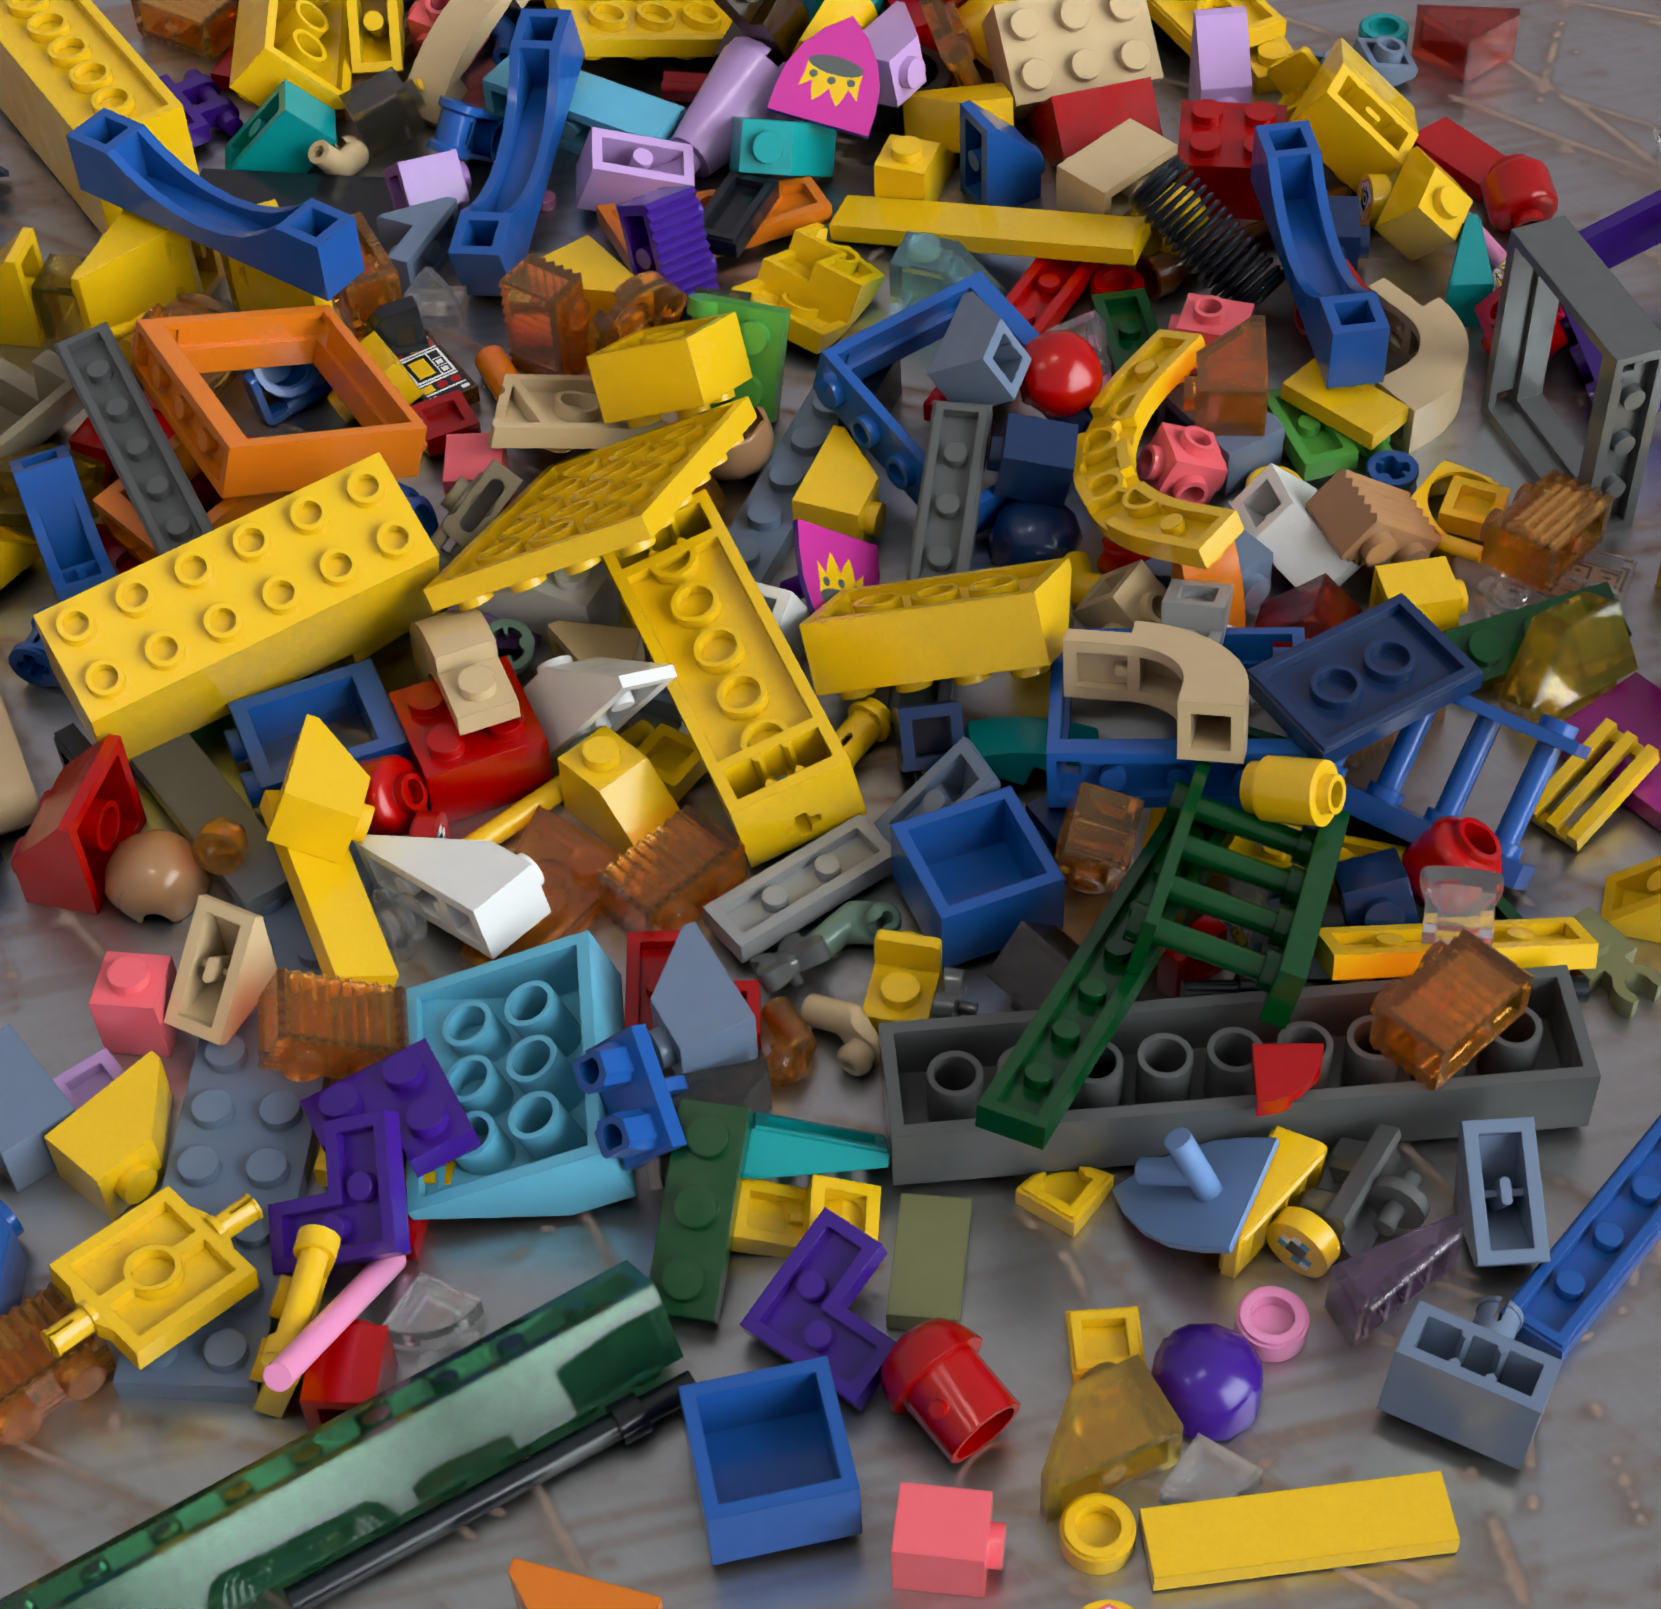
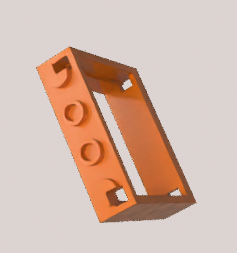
M330 305L139 319L136 321L131 370L222 499L299 490L380 452L395 479L418 476L422 453L428 446L425 441L427 426ZM313 363L362 427L247 439L199 373Z

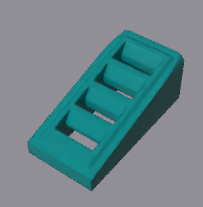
M1467 214L1450 273L1445 302L1458 315L1464 327H1481L1474 307L1493 292L1494 282L1481 218L1478 217V214Z
M755 1111L743 1179L756 1180L886 1168L889 1164L890 1149L887 1138L883 1134Z

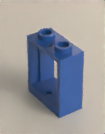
M371 659L228 703L235 728L224 731V735L235 767L245 763L248 766L249 771L240 773L251 809L259 807L265 790H281L287 770L285 768L272 773L261 745L300 733L307 714L320 718L325 725L360 714L371 741L346 749L357 762L392 754L407 758L411 762L407 740Z

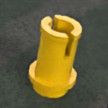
M866 697L863 701L853 702L848 708L849 717L835 731L851 761L853 769L876 741H885L891 734L892 713L881 701L872 697Z

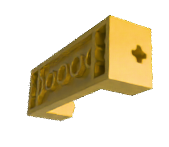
M704 489L693 494L691 502L675 511L673 514L675 521L655 534L656 543L628 557H622L619 550L602 555L601 558L617 597L632 627L638 630L653 662L673 664L677 677L666 686V689L712 779L727 819L753 868L828 833L858 814L864 816L868 813L851 761L712 499L707 490ZM785 774L787 775V777L779 781H776L778 777Z

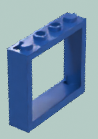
M981 271L821 351L813 384V389L816 391L819 401L827 409L833 410L849 428L855 442L873 455L886 470L892 484L898 489L904 490L917 506L925 452L861 380L943 338L962 295L971 291L1001 317L1022 346L1039 336L1040 334ZM1090 407L1073 417H1048L1043 414L1049 420L1078 424V434L1086 432L1093 419ZM995 484L982 491L976 535L993 526L999 509L1012 500L1010 498L994 496Z
M1304 627L1227 628L1223 646L1240 660L1245 670H1248L1290 649V647H1273V642H1292V647L1304 642L1305 630ZM1070 628V629H1085V630H1100V631H1114V632H1129V633H1131L1133 628ZM1063 652L1051 664L1046 746L1047 808H1167L1177 780L1190 784L1198 761L1177 759V739H1070L1072 697H1064ZM1288 734L1287 739H1248L1244 764L1209 762L1212 764L1201 795L1236 808H1243L1240 801V781L1242 773L1250 761H1260L1267 755L1310 757ZM1069 762H1079L1080 766H1069Z

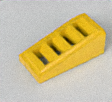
M1277 1126L1275 1130H1271L1269 1137H1277L1280 1144L1232 1253H1220L1218 1267L1221 1269L1220 1274L1234 1279L1266 1245V1229L1280 1211L1289 1206L1299 1207L1309 1188L1319 1187L1322 1181L1327 1154V1146L1324 1143Z

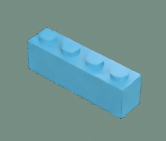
M509 56L482 79L486 110L501 116H505L507 103ZM580 70L558 147L580 155L591 127L670 140L685 115V107Z

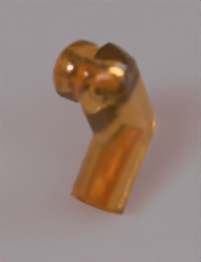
M781 996L770 1000L761 1011V1018L777 1041L770 1044L772 1050L769 1056L761 1052L759 1066L762 1073L772 1084L789 1086L803 1079L817 1049V1039L787 997Z

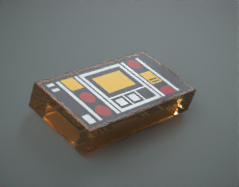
M424 327L430 348L397 357L423 392V395L414 401L416 404L459 389L469 406L480 401L478 385L426 327Z

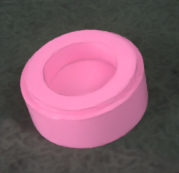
M1277 1286L1258 1287L1244 1295L1238 1303L1234 1331L1246 1337L1261 1361L1270 1363L1283 1362L1293 1358L1303 1349L1308 1335L1309 1313L1304 1302L1295 1293Z

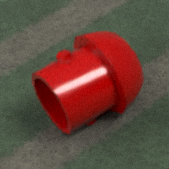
M937 1317L914 1326L895 1342L882 1363L881 1386L893 1414L904 1415L910 1412L951 1463H959L976 1454L996 1438L1017 1415L1021 1404L978 1354L983 1338L958 1322Z

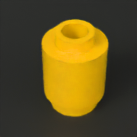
M1267 755L1260 761H1250L1246 765L1240 781V801L1243 809L1248 813L1256 814L1259 820L1265 822L1325 827L1331 822L1334 815L1341 812L1346 798L1344 778L1338 774L1334 763L1326 759Z

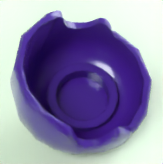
M1203 1323L1182 1326L1173 1330L1169 1337H1165L1155 1352L1151 1370L1150 1404L1153 1412L1172 1432L1198 1442L1224 1441L1247 1429L1255 1421L1263 1391V1368L1260 1357L1244 1335L1216 1323Z

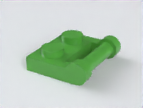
M707 293L689 294L687 314L691 315L692 319L736 311L753 376L750 380L734 388L736 395L734 398L711 404V409L749 396L753 408L762 406L767 413L770 423L775 422L779 418L791 309Z

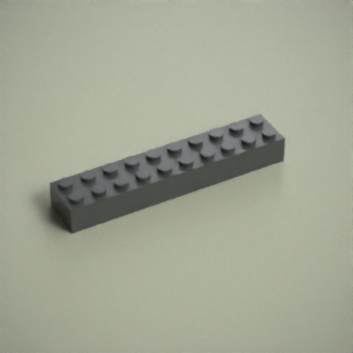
M1567 965L1304 987L1286 1029L1258 1020L1266 994L1264 991L1134 1001L1048 1143L1041 1150L975 1126L978 1102L1039 1009L878 1023L880 1073L893 1186L1034 1174L1043 1171L1079 1170V1166L1104 1168L1136 1165L1140 1157H1166L1170 1155L1164 1145V1139L1169 1132L1180 1127L1189 1129L1198 1145L1213 1140L1269 1137L1271 1130H1275L1277 1126L1318 1140L1324 1143L1327 1148H1335L1341 1137L1370 1141L1380 1123L1399 1127L1402 1135L1399 1142L1458 1137L1459 1123L1469 1120L1534 1117L1535 1130L1588 1126L1601 1075ZM1324 1043L1321 1073L1315 1086H1312L1304 1095L1291 1102L1290 1108L1284 1112L1256 1117L1250 1060L1252 1044Z

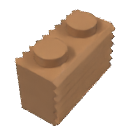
M1339 469L1305 505V509L1341 560L1353 561L1354 564L1359 563L1360 566L1372 567L1373 570L1378 565L1427 559L1441 541V535L1434 533L1435 526L1428 524L1429 518L1422 516L1423 509L1417 508V501L1410 499L1411 492L1347 469Z

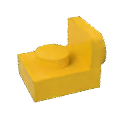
M877 930L874 939V967L862 1009L878 1035V1023L933 1018V1002L940 992L943 980L941 939L924 936L913 931Z

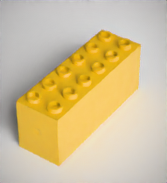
M0 0V108L102 234L110 228L123 211V208L80 189L66 135L104 107L144 124L165 148L185 166L199 175L183 105L91 0Z
M380 452L49 607L33 615L52 671L90 741L94 745L108 734L121 736L130 763L131 758L187 732L189 734L230 714L228 705L230 702L291 684L410 626L411 622L438 612H433L423 589L439 574V553Z

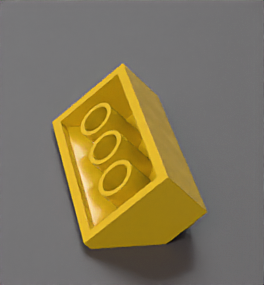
M239 0L229 88L236 91L245 102L256 104L260 107L279 84L286 79L334 110L344 109L350 103L352 66L346 0Z
M1065 557L840 590L799 624L816 696L838 693L841 700H854L871 695L876 691L875 688L895 686L898 693H909L931 686L934 680L953 678L955 685L963 686L985 681L991 677V673L1012 670L1013 677L1027 678L1047 672L1050 669V665L1063 652V639L1067 628H1069L1072 574L1070 558Z

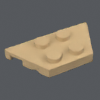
M505 374L495 417L491 425L488 445L490 448H544L555 453H567L571 449H598L669 423L660 420L639 428H628L626 420L604 424L591 375Z

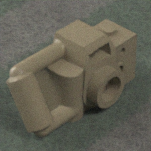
M494 458L484 472H480L475 480L473 479L469 482L460 476L440 503L449 512L430 538L439 553V573L498 516L523 482L520 477ZM451 537L456 541V544L450 552H447L442 547Z

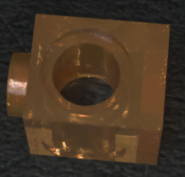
M1081 781L1066 805L1053 857L1069 887L1087 894H1100L1103 892L1112 894L1128 873L1145 800Z

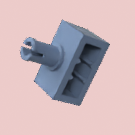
M1491 1295L1482 1298L1476 1307V1314L1472 1322L1419 1300L1394 1352L1377 1409L1520 1470L1544 1413L1563 1360L1514 1340L1522 1328L1524 1315L1521 1309L1513 1301L1509 1300L1501 1320H1495L1494 1316L1501 1303L1502 1296Z

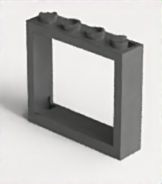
M1565 215L1511 229L1481 410L1579 542L1632 527L1661 400V331ZM1559 301L1603 355L1584 447L1542 394ZM1507 392L1508 395L1506 397L1496 399L1497 393Z

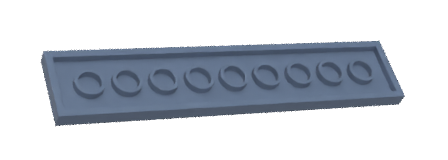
M351 840L348 848L370 900L373 884L356 845ZM293 896L280 902V899L263 907L265 909L264 912L258 914L263 916L279 977L227 1044L217 1045L199 1037L161 1187L162 1190L169 1186L189 1206L213 1216L240 1199L245 1193L251 1195V1200L253 1198L256 1200L262 1210L263 1218L232 1237L231 1241L234 1249L257 1270L259 1288L141 1370L120 1351L112 1382L118 1397L255 1403L261 1383L248 1379L250 1369L262 1336L267 1337L269 1334L275 1333L279 1323V1319L267 1316L272 1296L280 1275H273L268 1204L303 1198L307 1195L318 1138L300 1101L330 1086L350 992H329ZM234 899L233 905L240 907V905Z

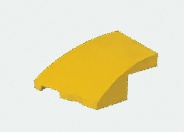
M819 222L795 229L789 249L763 258L757 278L731 287L728 296L729 298L791 309L787 340L816 355L835 343L852 326L878 292L885 277L872 264L864 261L850 246L837 245L826 240L828 228Z

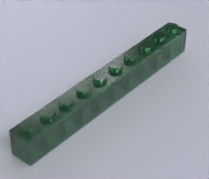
M626 1259L1 1598L0 1609H246L257 1602L264 1591L296 1573H307L321 1567L329 1561L337 1550L364 1535L378 1534L391 1528L398 1522L401 1515L432 1497H442L457 1491L475 1473L499 1460L512 1459L525 1453L531 1448L536 1439L565 1423H575L586 1419L598 1409L599 1404L629 1387H639L652 1382L660 1376L663 1368L683 1358L684 1356L655 1283Z

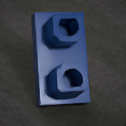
M646 1024L629 1026L587 1049L585 1055L573 1061L572 1069L579 1089L587 1094L600 1093L607 1113V1117L597 1121L595 1131L602 1157L622 1158L627 1171L643 1167L653 1159L687 1145L672 1099L688 1092L689 1086L684 1075H676L664 1078Z

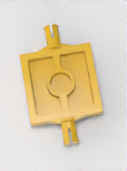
M167 1186L49 1264L52 1283L75 1305L76 1310L40 1332L47 1349L53 1352L56 1358H59L64 1352L93 1333L111 1341L139 1370L146 1367L259 1288L257 1270L234 1249L231 1241L232 1237L263 1218L259 1204L254 1198L251 1200V1195L245 1193L240 1199L213 1216L189 1206L172 1188Z

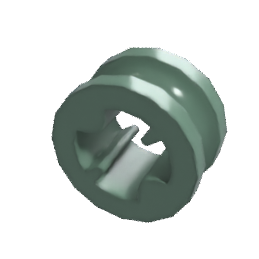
M502 618L492 622L489 627L494 637L502 634L504 640H507V634L512 633L520 638L518 650L523 655L516 661H512L509 655L508 660L515 674H521L530 666L534 657L535 640L531 630L524 623L516 619Z

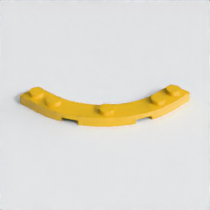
M1158 329L1112 376L1092 402L1089 409L1093 419L1086 432L1078 434L1072 476L1078 495L1092 522L1105 536L1119 546L1158 560L1208 569L1221 558L1224 551L1245 530L1237 511L1173 498L1157 491L1144 481L1140 482L1136 471L1138 444L1151 416L1167 395L1178 384L1185 381L1189 377L1191 370L1209 353L1201 334Z

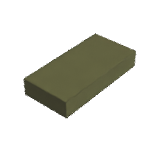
M901 1193L886 1310L887 1328L910 1330L914 1326L937 1317L960 1323L972 1214V1198Z

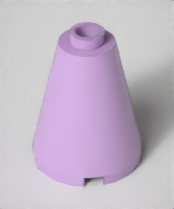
M735 37L723 48L670 141L693 145L694 175L697 177H708L730 163L733 116L798 121L795 118L767 111L774 86L786 62L784 61L777 67L766 57L772 49L762 42L750 37Z

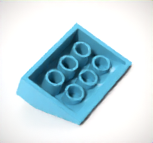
M589 930L405 989V1048L426 1038L481 1143L480 1147L454 1159L456 1165L450 1185L444 1184L446 1164L433 1170L436 1171V1183L425 1184L424 1175L417 1178L406 1156L407 1211L413 1220L572 1216L636 1196L635 1170L626 1171L622 1158L602 1157L595 1131L597 1121L607 1117V1113L600 1093L587 1094L579 1089L572 1069L573 1061L585 1055L587 1049L625 1029L621 974Z

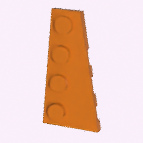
M811 176L777 180L779 182L780 197L745 249L758 247L763 243L792 235L795 229L815 222L823 225L831 222L832 205ZM715 189L697 191L696 197L701 202L703 209L716 192ZM615 203L596 205L599 225L628 270L633 274ZM713 254L715 258L721 257L720 255Z

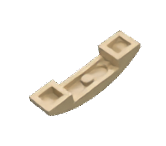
M450 0L425 38L407 80L409 82L420 78L423 82L424 90L403 97L400 106L401 112L405 116L437 128L442 107L438 104L440 95L458 100L463 99L468 89L460 79L509 5L521 9L526 6L529 0Z

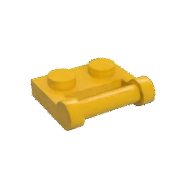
M308 1224L298 1230L293 1247V1254L297 1258L293 1276L280 1275L267 1314L269 1317L279 1319L277 1330L267 1337L262 1336L248 1377L249 1380L261 1383L253 1411L281 1419L301 1378L300 1376L286 1391L276 1392L265 1384L263 1371L317 1316L327 1278L334 1266L341 1244V1238L338 1233L328 1227Z

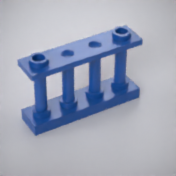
M1466 695L1452 703L1477 713V716L1435 808L1428 806L1424 816L1402 807L1406 795L1401 793V790L1437 711L1400 729L1377 782L1370 780L1365 790L1345 781L1346 798L1342 808L1343 811L1349 812L1353 817L1413 843L1437 819L1451 815L1460 817L1501 725L1537 739L1494 833L1502 848L1500 856L1502 859V876L1497 882L1514 890L1526 891L1537 867L1520 860L1524 848L1518 845L1562 751L1587 760L1592 748L1574 741L1579 728L1545 713H1542L1538 724H1535L1473 696ZM1346 758L1334 763L1338 774L1342 775L1344 779L1349 770L1343 767Z

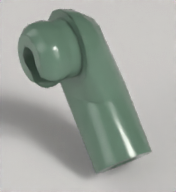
M848 901L807 936H823L831 952L830 958H832L847 944L874 945L875 935L879 929L898 931L902 923L901 913L896 906L886 901Z

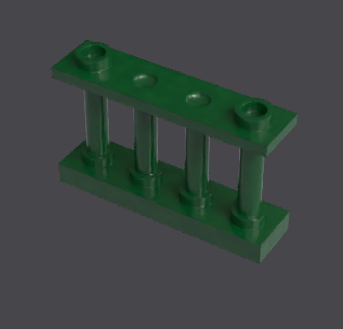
M1198 761L1190 784L1177 780L1164 817L1176 822L1148 904L1135 901L1122 940L1134 944L1126 972L1139 976L1150 945L1153 943L1256 981L1254 988L1266 992L1258 1020L1286 1029L1307 981L1351 813L1341 810L1339 814L1334 815L1327 826L1315 827L1314 829L1303 825L1301 831L1280 823L1261 821L1255 814L1202 796L1201 794L1212 763ZM1192 821L1290 855V863L1295 865H1292L1290 870H1286L1189 835ZM1179 861L1187 862L1280 896L1278 903L1290 908L1280 906L1278 912L1177 876L1175 873ZM1168 901L1267 937V945L1277 948L1278 951L1268 949L1265 955L1163 918L1161 915L1165 903Z

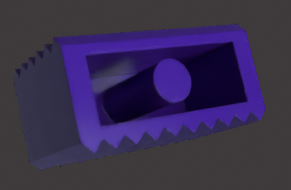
M693 186L657 188L655 191H650L640 197H635L632 200L616 205L633 275L649 288L651 312H672L687 306L688 295L692 293L715 294L719 292L720 286L716 282L718 278L716 275L717 263L714 255L709 250L710 244L706 240L708 234L703 229L705 225L703 222L704 209L696 197L697 190Z

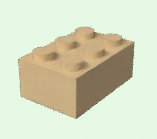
M1018 0L993 5L982 22L995 83L1003 82L1012 95L1014 120L1028 118L1030 112L1051 96L1151 77L1154 89L1164 78L1146 0Z

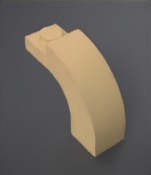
M1384 277L1369 285L1368 288L1370 291L1377 292L1390 325L1388 349L1406 364L1385 375L1383 382L1375 383V387L1409 406L1407 422L1392 433L1390 439L1406 453L1410 454L1436 439L1449 427L1456 417L1462 401L1469 357V340L1465 327L1458 315L1440 297L1422 306Z
M478 607L467 611H459V608L411 622L410 640L420 682L431 679L436 680L460 736L521 717L518 698L498 657L496 639Z
M1135 620L1131 633L1067 628L1063 639L1064 697L1136 702L1159 708L1177 720V759L1244 764L1248 745L1249 680L1244 666L1231 651L1214 640L1196 632L1154 622Z

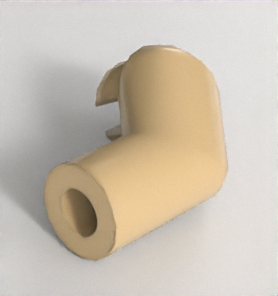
M352 135L341 137L346 143L342 148L337 144L334 147L325 140L315 141L308 151L310 162L329 175L353 176L368 163L369 151L364 141L358 140Z
M815 993L805 998L801 1007L802 1022L807 1026L834 1032L839 1035L844 1045L838 1050L837 1059L843 1062L842 1068L846 1072L854 1076H863L871 1070L872 1064L877 1065L880 1063L879 1035L858 1004Z

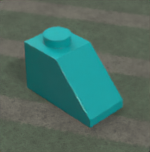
M284 79L225 145V169L307 174L315 165L308 158V151L315 141L325 140L335 147V144L338 142L335 110Z
M733 116L729 169L743 173L833 177L836 130L805 121Z

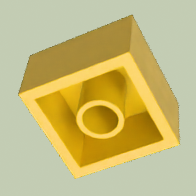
M736 311L640 329L586 357L604 424L626 420L628 428H639L656 423L662 419L661 414L676 411L678 419L681 420L711 409V404L734 398L736 396L734 388L753 378Z

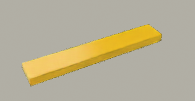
M847 195L829 223L831 240L837 242L1128 266L1136 265L1151 235L1150 224L1144 223L1145 217Z

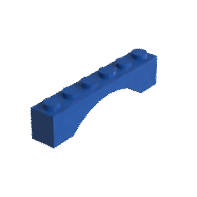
M521 8L510 45L507 103L496 158L480 194L470 206L460 211L448 250V256L464 295L516 296L585 55L571 10Z
M105 107L66 135L80 189L326 301L331 300L365 271L355 217L313 198L298 205L272 207L257 205L234 197L210 184L185 166L161 144L144 124Z
M1309 120L1257 125L1254 128L1250 180L1326 388L1352 387L1361 384L1383 382L1390 325L1377 292L1368 291L1359 285L1343 256L1330 210L1322 155Z

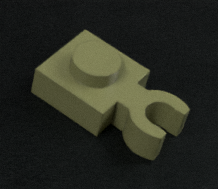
M1589 906L1573 916L1599 943L1596 968L1570 970V976H1587L1590 984V993L1601 987L1608 993V1002L1614 1012L1629 1020L1635 1016L1639 998L1629 990L1642 992L1652 1002L1660 998L1661 976L1649 966L1634 963L1638 948L1634 943Z

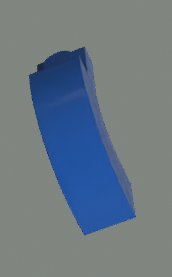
M64 444L9 461L8 464L58 603L117 576L102 544L72 456L66 445Z

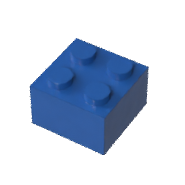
M1011 786L890 825L892 877L923 935L941 939L942 969H944V966L951 967L1063 929L1065 877Z
M827 1356L678 1386L684 1431L712 1565L862 1534L860 1487Z

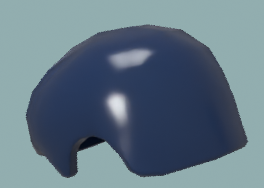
M1012 499L999 509L994 520L987 549L991 561L998 567L1063 558L1067 553L1078 551L1083 536L1075 513L1065 504L1062 508Z

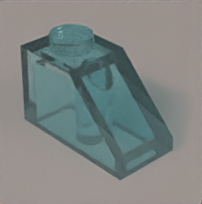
M907 231L889 263L890 315H894L979 271L990 280L1004 297L1008 295V292L959 241L936 237L932 234Z

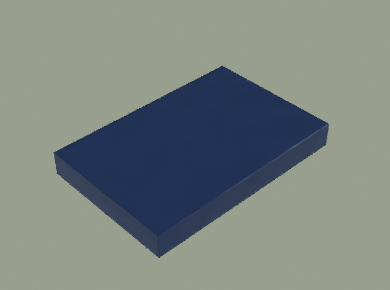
M1403 593L1246 670L1249 680V694L1310 758L1326 759L1333 763L1480 689L1484 673Z

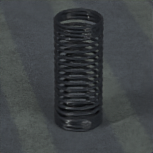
M1181 155L1173 156L1130 196L1127 205H1131V209H1135V213H1138V216L1146 215L1144 223L1150 224L1153 222L1151 231L1159 230L1158 238L1166 237L1164 245L1173 244L1171 252L1176 253L1180 251L1177 257L1178 260L1188 257L1184 262V267H1190L1195 264L1191 269V274H1197L1202 271L1197 277V281H1204L1208 278L1204 288L1209 289L1215 285L1211 295L1216 296L1221 293L1219 297L1223 299L1255 304V309L1286 280L1281 265H1275L1249 287L1274 262V257H1270L1241 281L1267 255V250H1263L1233 275L1260 248L1261 243H1256L1225 269L1254 240V236H1249L1217 263L1247 233V228H1243L1209 257L1240 226L1241 221H1236L1222 235L1201 251L1234 218V214H1229L1214 229L1193 245L1227 211L1226 206H1223L1205 224L1185 239L1221 203V199H1216L1206 210L1178 233L1214 196V192H1209L1197 205L1172 225L1207 189V185H1202L1188 200L1165 218L1201 182V177L1195 178L1180 194L1158 211L1194 175V170H1189L1171 189L1162 195L1188 168V163H1184V159H1180Z

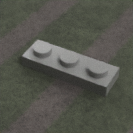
M858 814L703 906L704 924L743 964L753 956L781 941L787 935L794 933L891 874V844Z

